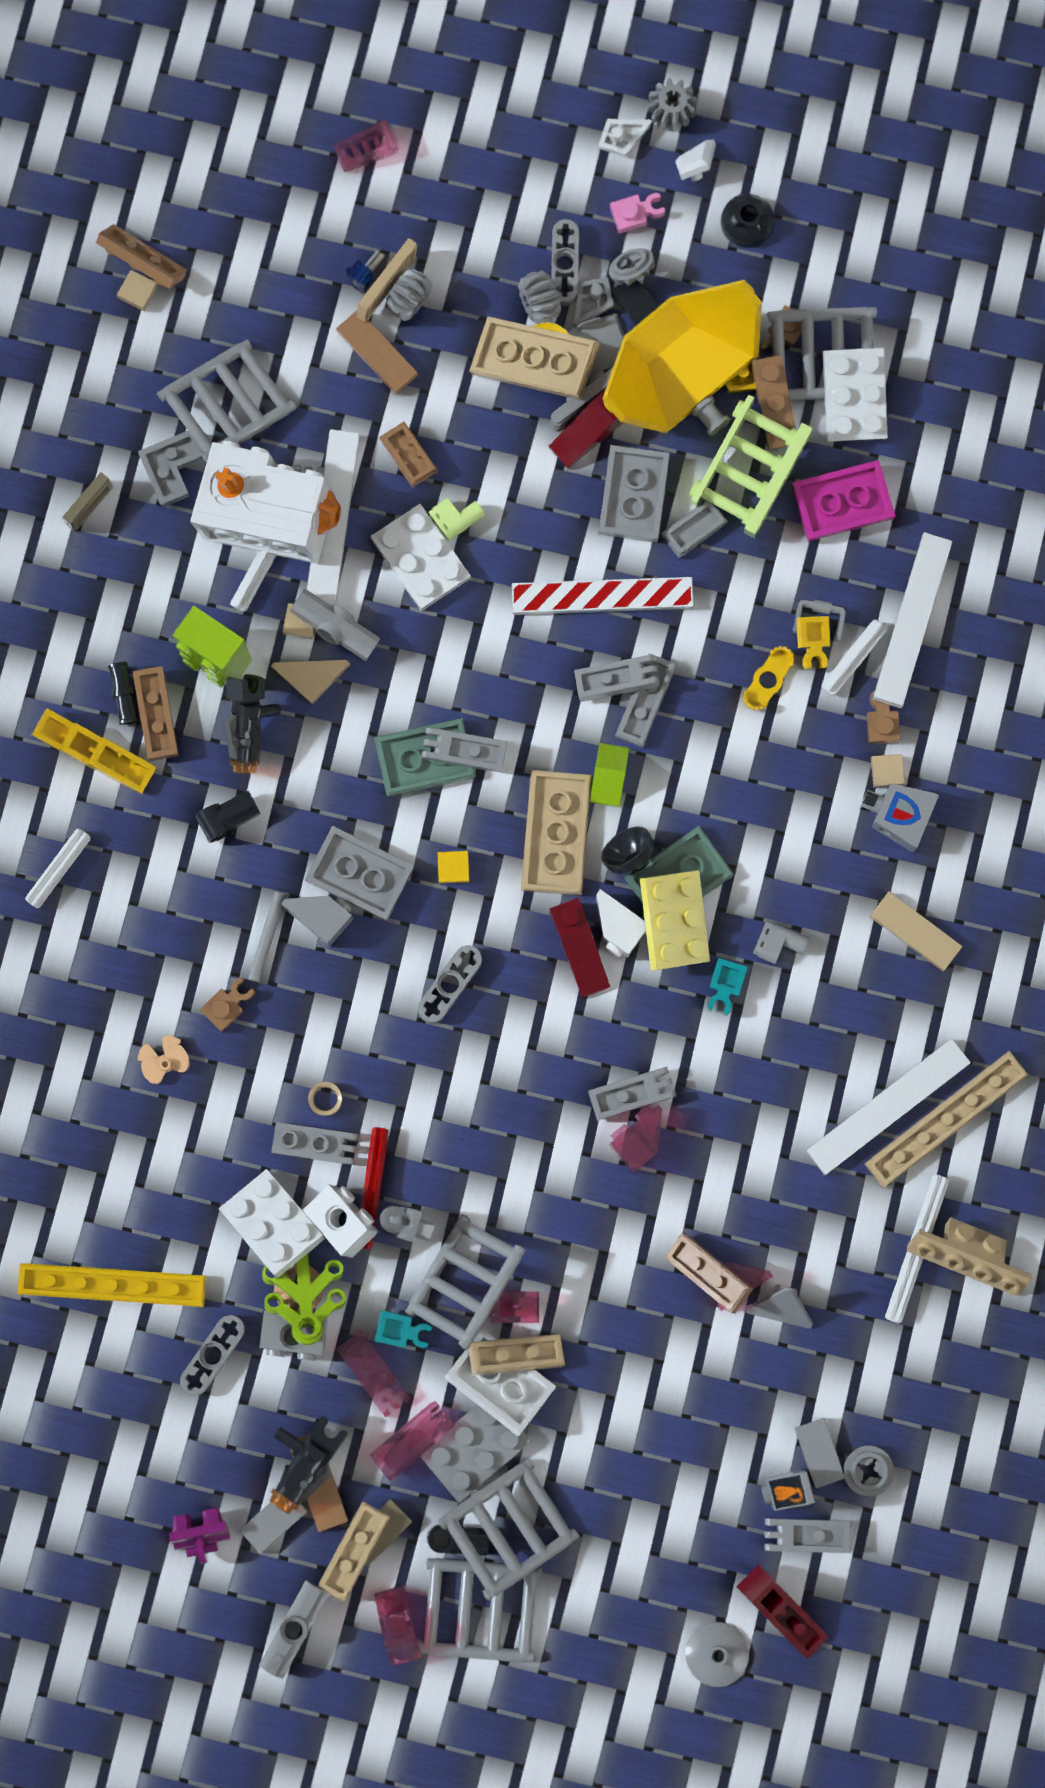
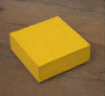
M468 851L437 852L439 884L469 883Z

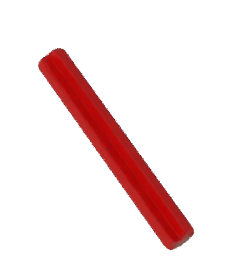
M381 1127L372 1128L361 1208L367 1211L374 1219L372 1223L374 1227L376 1225L389 1133L388 1129ZM374 1237L362 1249L371 1250Z

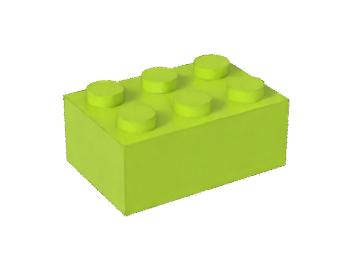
M196 606L191 608L172 635L177 644L175 647L180 651L179 655L183 658V663L195 671L199 668L204 670L208 675L207 679L220 688L226 685V679L229 676L239 679L252 661L243 638Z

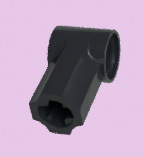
M248 790L222 804L216 803L202 809L195 817L208 842L213 843L225 838L233 832L234 828L261 815Z
M436 1524L429 1529L426 1536L427 1544L434 1552L440 1554H463L447 1528L443 1530L449 1533L450 1540L442 1548L436 1547L433 1544L432 1537L437 1530L443 1528ZM461 1526L480 1556H487L489 1537L483 1527Z

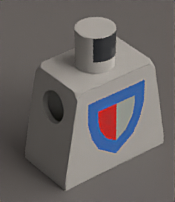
M890 784L884 796L867 790L861 807L877 813L872 824L875 830L908 851L914 852L920 843L939 795L902 785Z

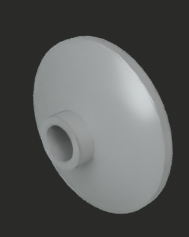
M722 1622L707 1623L699 1627L689 1638L686 1646L687 1665L693 1676L703 1684L712 1687L727 1686L737 1681L746 1670L749 1660L748 1645L743 1635L733 1626ZM715 1650H721L724 1653V1658L719 1662L714 1661L712 1658Z

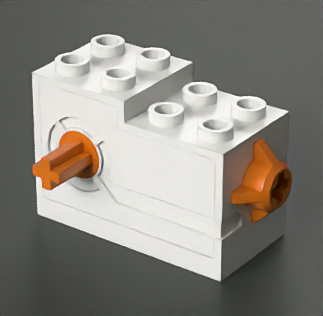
M223 441L222 444L212 442L190 520L203 539L318 564L326 532L338 525L341 516V506L323 475L312 470H306L305 473L296 472L290 466L276 464L269 452L260 447H252L249 450L240 448V445L231 441Z

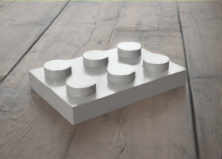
M610 445L598 535L658 542L670 453Z
M332 826L305 878V882L387 922L414 870V866Z
M476 1405L419 1455L457 1502L460 1503L531 1441L524 1432L516 1436L479 1405Z

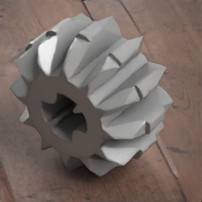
M671 78L667 80L666 86L658 82L656 84V91L649 93V100L651 102L648 103L647 110L653 113L651 118L653 123L662 120V129H665L668 124H672V129L676 131L678 123L686 127L689 124V118H693L696 115L694 107L697 106V98L692 96V86L683 89L684 82L682 79L677 85H673Z
M414 268L406 270L389 291L385 307L391 311V314L401 318L403 321L411 319L428 298L432 282L427 279L426 275L416 271Z
M542 270L529 273L526 277L520 279L518 285L519 295L530 320L538 324L551 321L554 317L559 316L561 311L560 299L549 274Z

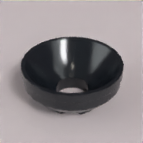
M745 193L732 198L724 207L721 215L722 232L731 243L740 247L751 248L764 243L771 235L774 227V214L771 206L765 199L755 194ZM747 207L753 208L757 212L758 217L752 222H746L740 216L742 209Z
M637 826L625 829L606 844L602 851L601 860L612 873L633 875L637 871L644 870L649 864L654 848V840L644 827Z

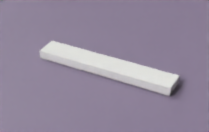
M330 429L323 477L336 495V499L341 506V516L338 525L326 532L318 564H310L307 590L332 606L336 605L360 433Z
M923 533L872 700L902 708L953 541Z
M950 1039L807 1149L806 1152L822 1173L826 1175L971 1062L953 1039Z

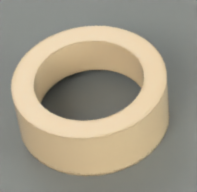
M320 1082L310 1090L308 1102L316 1114L331 1116L341 1108L343 1097L339 1088L333 1083ZM321 1088H330L337 1095V1103L331 1110L322 1111L314 1104V1096Z

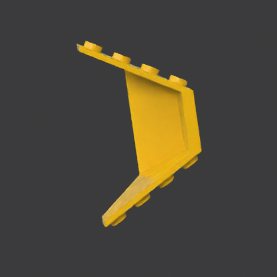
M740 280L673 296L642 320L623 338L603 396L607 410L610 413H614L620 422L666 434L686 418L700 402L712 396L759 356L762 302L755 294L753 287L745 280Z

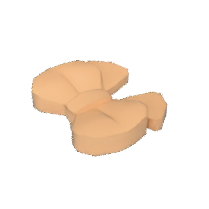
M172 1035L163 1036L162 1044L165 1055L158 1057L149 1044H145L139 1050L137 1059L142 1061L143 1075L151 1084L158 1085L161 1083L165 1073L172 1070L184 1073L190 1067L189 1056L185 1049L179 1045L181 1043L180 1039Z

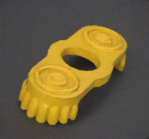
M779 646L770 651L768 659L755 672L753 682L747 691L745 690L743 693L744 704L747 708L753 711L763 710V708L767 707V703L773 694L781 689L785 675L790 667L794 665V654L791 653L790 649ZM765 672L773 673L777 683L772 688H764L759 682L760 676Z

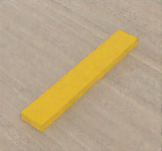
M20 1263L17 1294L204 1307L207 1276Z

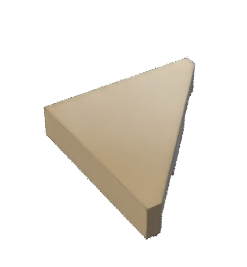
M347 660L273 663L271 668L313 705L350 666V663Z

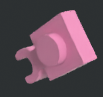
M660 193L649 195L646 201L643 202L640 201L639 195L611 202L610 209L618 233L621 234L647 226L646 217L648 216L654 219L663 217L665 215L664 207L654 209L651 206L653 203L660 201Z

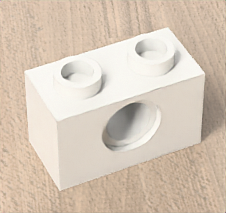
M328 1184L303 1209V1212L341 1256L353 1258L378 1233L372 1225L374 1219L364 1209L361 1208L359 1210L353 1203L355 1198L347 1188ZM345 1211L347 1221L343 1226H340L339 1216Z

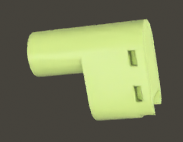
M448 498L428 512L433 523L448 541H451L485 516L483 509L476 501L458 512Z

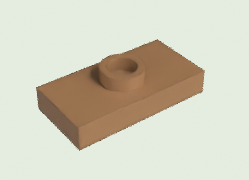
M405 422L400 423L379 437L381 443L412 488L437 473V468Z

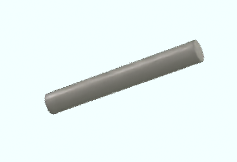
M278 892L273 894L248 980L260 983L283 907L281 903L286 897L284 894Z

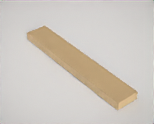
M1008 1051L864 1165L879 1184L885 1188L1027 1077L1028 1073L1013 1054Z

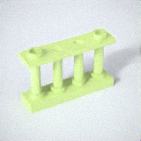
M748 395L745 402L742 400L738 402L732 414L736 418L703 480L697 479L689 495L693 497L691 505L697 507L701 499H704L742 519V523L746 525L744 533L755 538L810 438L813 428L804 423L800 425L798 430L795 428L790 430L752 410L754 397ZM744 420L785 440V444L789 446L785 455L779 454L775 456L737 436ZM730 446L770 466V470L775 472L770 482L768 483L764 480L762 483L722 462ZM717 472L757 493L756 497L760 498L756 508L750 507L747 509L709 489L708 486L715 473Z

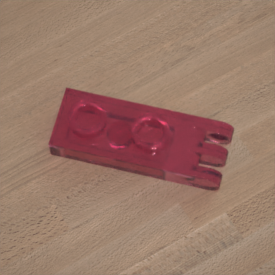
M362 1330L337 1348V1351L385 1418L391 1414L387 1406L384 1405L385 1402L389 1401L395 1410L401 1407L394 1397L396 1394L399 1393L401 1399L406 1403L411 1400Z
M436 1401L426 1406L370 1454V1457L390 1481L453 1429L454 1423L450 1419L443 1422L447 1418V1414L443 1410L437 1412L440 1406Z

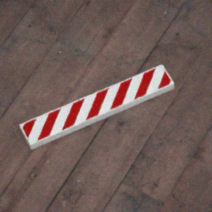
M692 577L512 583L513 615L693 609Z

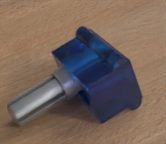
M377 250L365 265L357 260L351 268H346L348 284L360 293L366 294L367 287L373 281L372 273L374 269L384 259L383 253Z

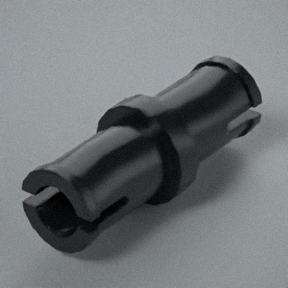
M116 662L108 665L113 686L111 697L116 701L119 725H128L139 721L133 698L136 692L135 688L131 687L127 662Z

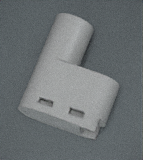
M766 920L753 954L775 964L783 946L803 954L809 937Z

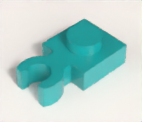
M717 959L709 989L716 990L717 993L709 1000L708 1011H712L714 1003L720 1001L725 1005L723 1015L727 1016L732 1007L729 996L739 997L748 967L724 959Z
M380 1309L373 1340L405 1348L407 1339H409L416 1346L426 1348L428 1343L419 1341L418 1333L421 1330L431 1331L432 1327L425 1323L410 1326L411 1316Z

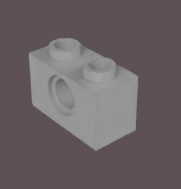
M264 1310L259 1348L267 1349L266 1355L285 1357V1351L297 1352V1359L316 1361V1355H324L328 1318L322 1323L323 1335L317 1343L313 1345H302L300 1343L290 1345L286 1341L285 1334L292 1325L280 1315L270 1314ZM305 1327L302 1329V1332L309 1335L313 1333V1330L310 1327Z

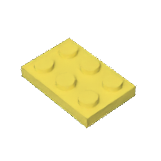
M699 870L640 878L651 970L709 962L710 955Z

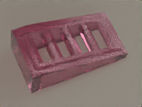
M387 120L333 144L344 172L401 152L394 130ZM382 135H385L388 143L384 146L380 138ZM371 139L374 140V143H375L376 148H377V149H375V150H373V151H372L371 146H370V143H369V141H368V140H371ZM362 143L366 153L362 156L357 146V144ZM351 147L355 157L354 160L350 161L346 148Z

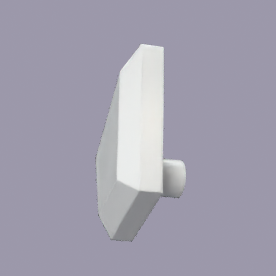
M607 119L598 148L626 157L649 129L652 121L641 119Z
M714 139L706 140L678 157L676 164L682 180L691 177L692 181H698L703 177L702 172L710 169L716 148Z

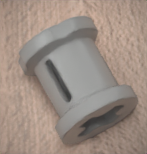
M713 396L700 402L692 411V415L694 417L698 416L708 428L707 433L709 436L717 434L731 421L728 415L724 416L714 404L715 399Z

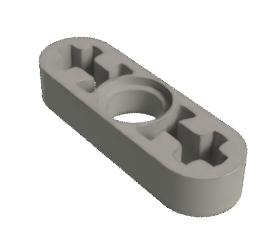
M568 219L558 221L552 231L551 280L558 291L560 306L573 304L577 299L579 229L575 222ZM563 229H569V234H571L568 239V248H562L563 237L562 235H557L562 234ZM562 256H568L573 260L574 264L570 269L563 270L557 266V260ZM562 278H568L567 288L569 291H573L568 292L567 297H561V292H559L562 288Z
M471 945L462 946L450 959L419 1002L418 1012L423 1021L435 1024L440 1022L481 967L482 957L477 948ZM470 952L474 953L473 960L476 964L474 966L468 964L463 970V973L468 975L466 979H463L458 972L450 970L453 965L457 969L460 968L463 963L460 957L462 954L469 955ZM447 976H453L459 981V987L453 993H447L441 988V982ZM437 990L442 997L450 999L448 1004H445L441 1000L437 1007L440 1014L438 1016L432 1014L428 1017L425 1015L427 1009L424 1006L426 1003L432 1005L438 997L432 993Z
M227 1315L218 1321L181 1375L180 1386L186 1394L197 1396L203 1394L208 1389L245 1334V1324L241 1318ZM235 1321L237 1323L236 1330L239 1333L237 1336L230 1335L225 1343L231 1344L227 1350L220 1342L213 1341V1338L217 1335L221 1339L226 1332L225 1328H223L224 1323L231 1324ZM210 1346L218 1347L222 1353L221 1360L215 1365L207 1363L204 1359V1352ZM199 1361L203 1367L213 1370L210 1376L204 1372L199 1380L203 1384L202 1387H194L191 1390L188 1387L190 1381L187 1377L188 1375L195 1376L201 1368L195 1367V1364Z

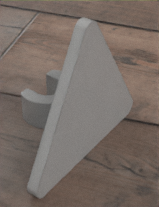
M777 1284L771 1295L746 1306L745 1312L751 1315L808 1329L812 1328L813 1325L812 1320L797 1296V1289L786 1287L780 1290L781 1285Z

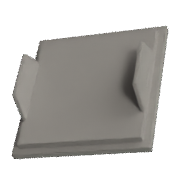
M616 313L585 321L577 327L566 330L569 335L595 340L599 343L586 385L590 384L589 381L598 372L604 371L606 373L614 367L625 336Z

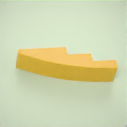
M48 708L45 709L31 734L60 752L140 794L143 793L157 768L110 740L96 735L77 723H72Z

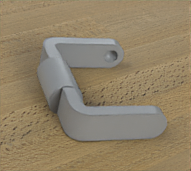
M815 599L814 602L800 601L797 606L792 633L797 634L796 618L801 616L802 608L812 609L814 612L840 615L835 638L836 642H840L846 614L845 610L842 607L832 606L831 602Z

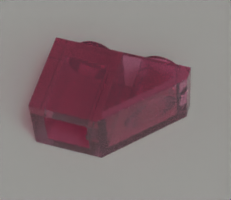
M650 1105L646 1106L635 1115V1118L638 1120L630 1128L624 1124L610 1135L614 1140L609 1146L632 1174L658 1153L662 1108L659 1105L653 1109Z
M405 1586L375 1593L374 1597L383 1641L391 1665L394 1666L422 1658L418 1633Z

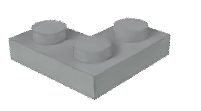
M189 431L138 451L162 508L189 497L179 469L203 460V450Z

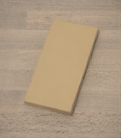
M488 316L469 372L474 376L581 400L599 343L591 339Z
M531 770L521 891L582 896L591 775Z

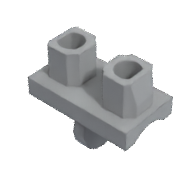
M401 1206L387 1207L380 1215L381 1227L388 1233H391L390 1236L413 1242L414 1237L429 1241L435 1223L421 1219L423 1212Z

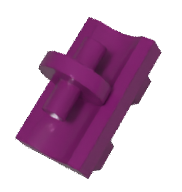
M218 1508L203 1511L204 1526L194 1528L190 1514L174 1516L173 1532L169 1533L170 1543H173L175 1551L186 1549L187 1557L198 1555L201 1564L208 1563L207 1553L218 1551L217 1542L231 1539L230 1530Z

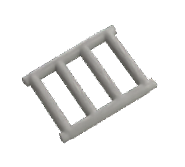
M876 307L782 310L767 313L768 322H772L773 357L782 355L784 371V323L801 322L803 388L788 389L790 401L825 399L824 387L815 388L813 321H831L832 350H844L843 320L861 319L862 349L874 348L873 318H876Z
M247 339L157 392L161 401L166 400L203 450L202 457L205 462L208 460L212 442L177 395L186 388L192 386L228 437L220 441V444L223 441H231L239 445L297 409L292 400H286L251 352L252 346ZM241 357L277 408L262 415L226 365ZM215 371L253 421L239 431L201 380Z
M462 1214L409 1302L405 1313L408 1316L415 1317L417 1315L459 1340L458 1344L463 1349L468 1350L526 1250L522 1246L515 1245V1247H512L470 1223L471 1220L468 1216ZM464 1234L507 1258L498 1275L455 1251ZM448 1261L491 1285L482 1302L439 1277ZM432 1288L475 1313L466 1329L423 1304Z
M530 1459L518 1464L438 1519L439 1525L443 1529L447 1528L485 1587L483 1594L487 1600H491L579 1538L575 1529H569L532 1471L534 1464ZM520 1478L524 1480L559 1535L557 1539L547 1546L543 1544L508 1488ZM495 1495L499 1496L535 1553L521 1564L483 1505ZM470 1512L474 1513L510 1570L496 1581L458 1522Z
M427 1558L426 1566L430 1570L424 1642H420L419 1653L534 1663L535 1656L534 1651H531L536 1582L542 1575V1568H536L523 1577L524 1586L518 1649L499 1648L504 1591L493 1597L490 1602L487 1647L468 1645L473 1579L476 1573L466 1560ZM484 1562L495 1581L510 1571L506 1564ZM443 1571L461 1573L455 1644L436 1642Z

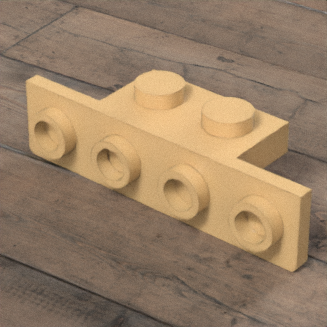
M952 1217L945 1224L944 1239L919 1229L907 1245V1252L1014 1296H1019L1032 1280L1031 1274L1004 1264L1007 1240Z

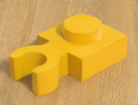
M829 616L796 618L798 648H806V654L802 659L803 668H812L811 660L813 657L818 659L819 668H826L828 659L825 653L822 652V647L830 646Z

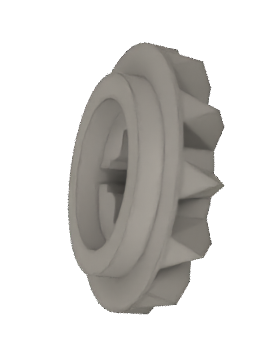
M637 248L628 250L620 254L609 267V275L612 281H615L618 285L624 283L630 285L636 280L640 282V278L650 275L649 270L655 267V258L648 249Z
M867 1445L856 1448L846 1458L843 1472L847 1485L855 1493L866 1497H873L882 1494L889 1488L894 1477V1466L891 1458L885 1451L878 1447ZM875 1458L873 1470L877 1472V1475L881 1476L880 1479L869 1476L861 1483L864 1472L860 1470L857 1464L868 1466Z

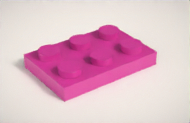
M879 460L792 483L793 493L808 542L895 518Z

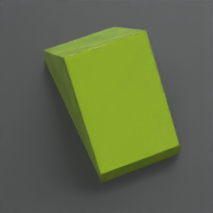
M599 743L589 803L620 807L629 748Z

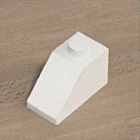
M600 889L596 895V903L602 939L607 943L605 948L618 958L621 955L628 958L646 934L645 921Z

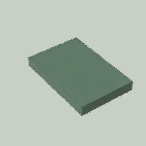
M463 718L374 737L387 797L476 778L474 768L421 758L422 751H435V749L423 746L424 739L437 740V737L425 734L426 728L466 734Z
M697 826L651 858L644 870L637 871L633 875H627L624 879L643 904L640 878L699 870L702 897H705L732 878L734 873L701 827Z

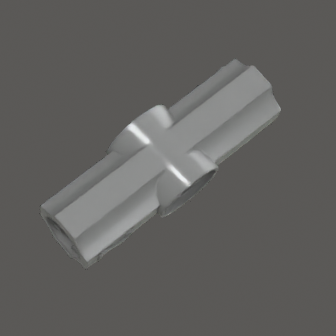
M305 588L290 610L291 613L314 627L317 634L323 640L333 645L340 644L364 661L368 659L381 639L355 622L353 615L349 611L338 605H329Z
M305 1580L259 1664L266 1672L281 1679L287 1673L329 1596V1593L317 1587V1584ZM297 1621L302 1625L303 1633L300 1637L293 1638L288 1635L286 1631L288 1622Z

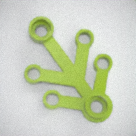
M308 1253L296 1262L298 1285L284 1274L277 1279L275 1277L269 1278L266 1273L270 1270L265 1266L262 1271L263 1281L268 1285L278 1286L299 1303L300 1314L283 1303V1298L278 1293H270L265 1297V1310L270 1314L280 1315L291 1324L292 1335L298 1343L302 1345L317 1343L323 1335L322 1323L334 1310H340L344 1307L346 1294L341 1289H332L327 1295V1301L314 1314L312 1302L332 1281H337L342 1277L343 1264L338 1260L328 1261L325 1265V1270L311 1285ZM330 1267H337L339 1272L332 1274L328 1269ZM339 1296L342 1301L334 1303L331 1301V1297ZM270 1300H277L280 1304L277 1307H271L268 1302ZM310 1327L313 1333L306 1335L302 1332V1329Z

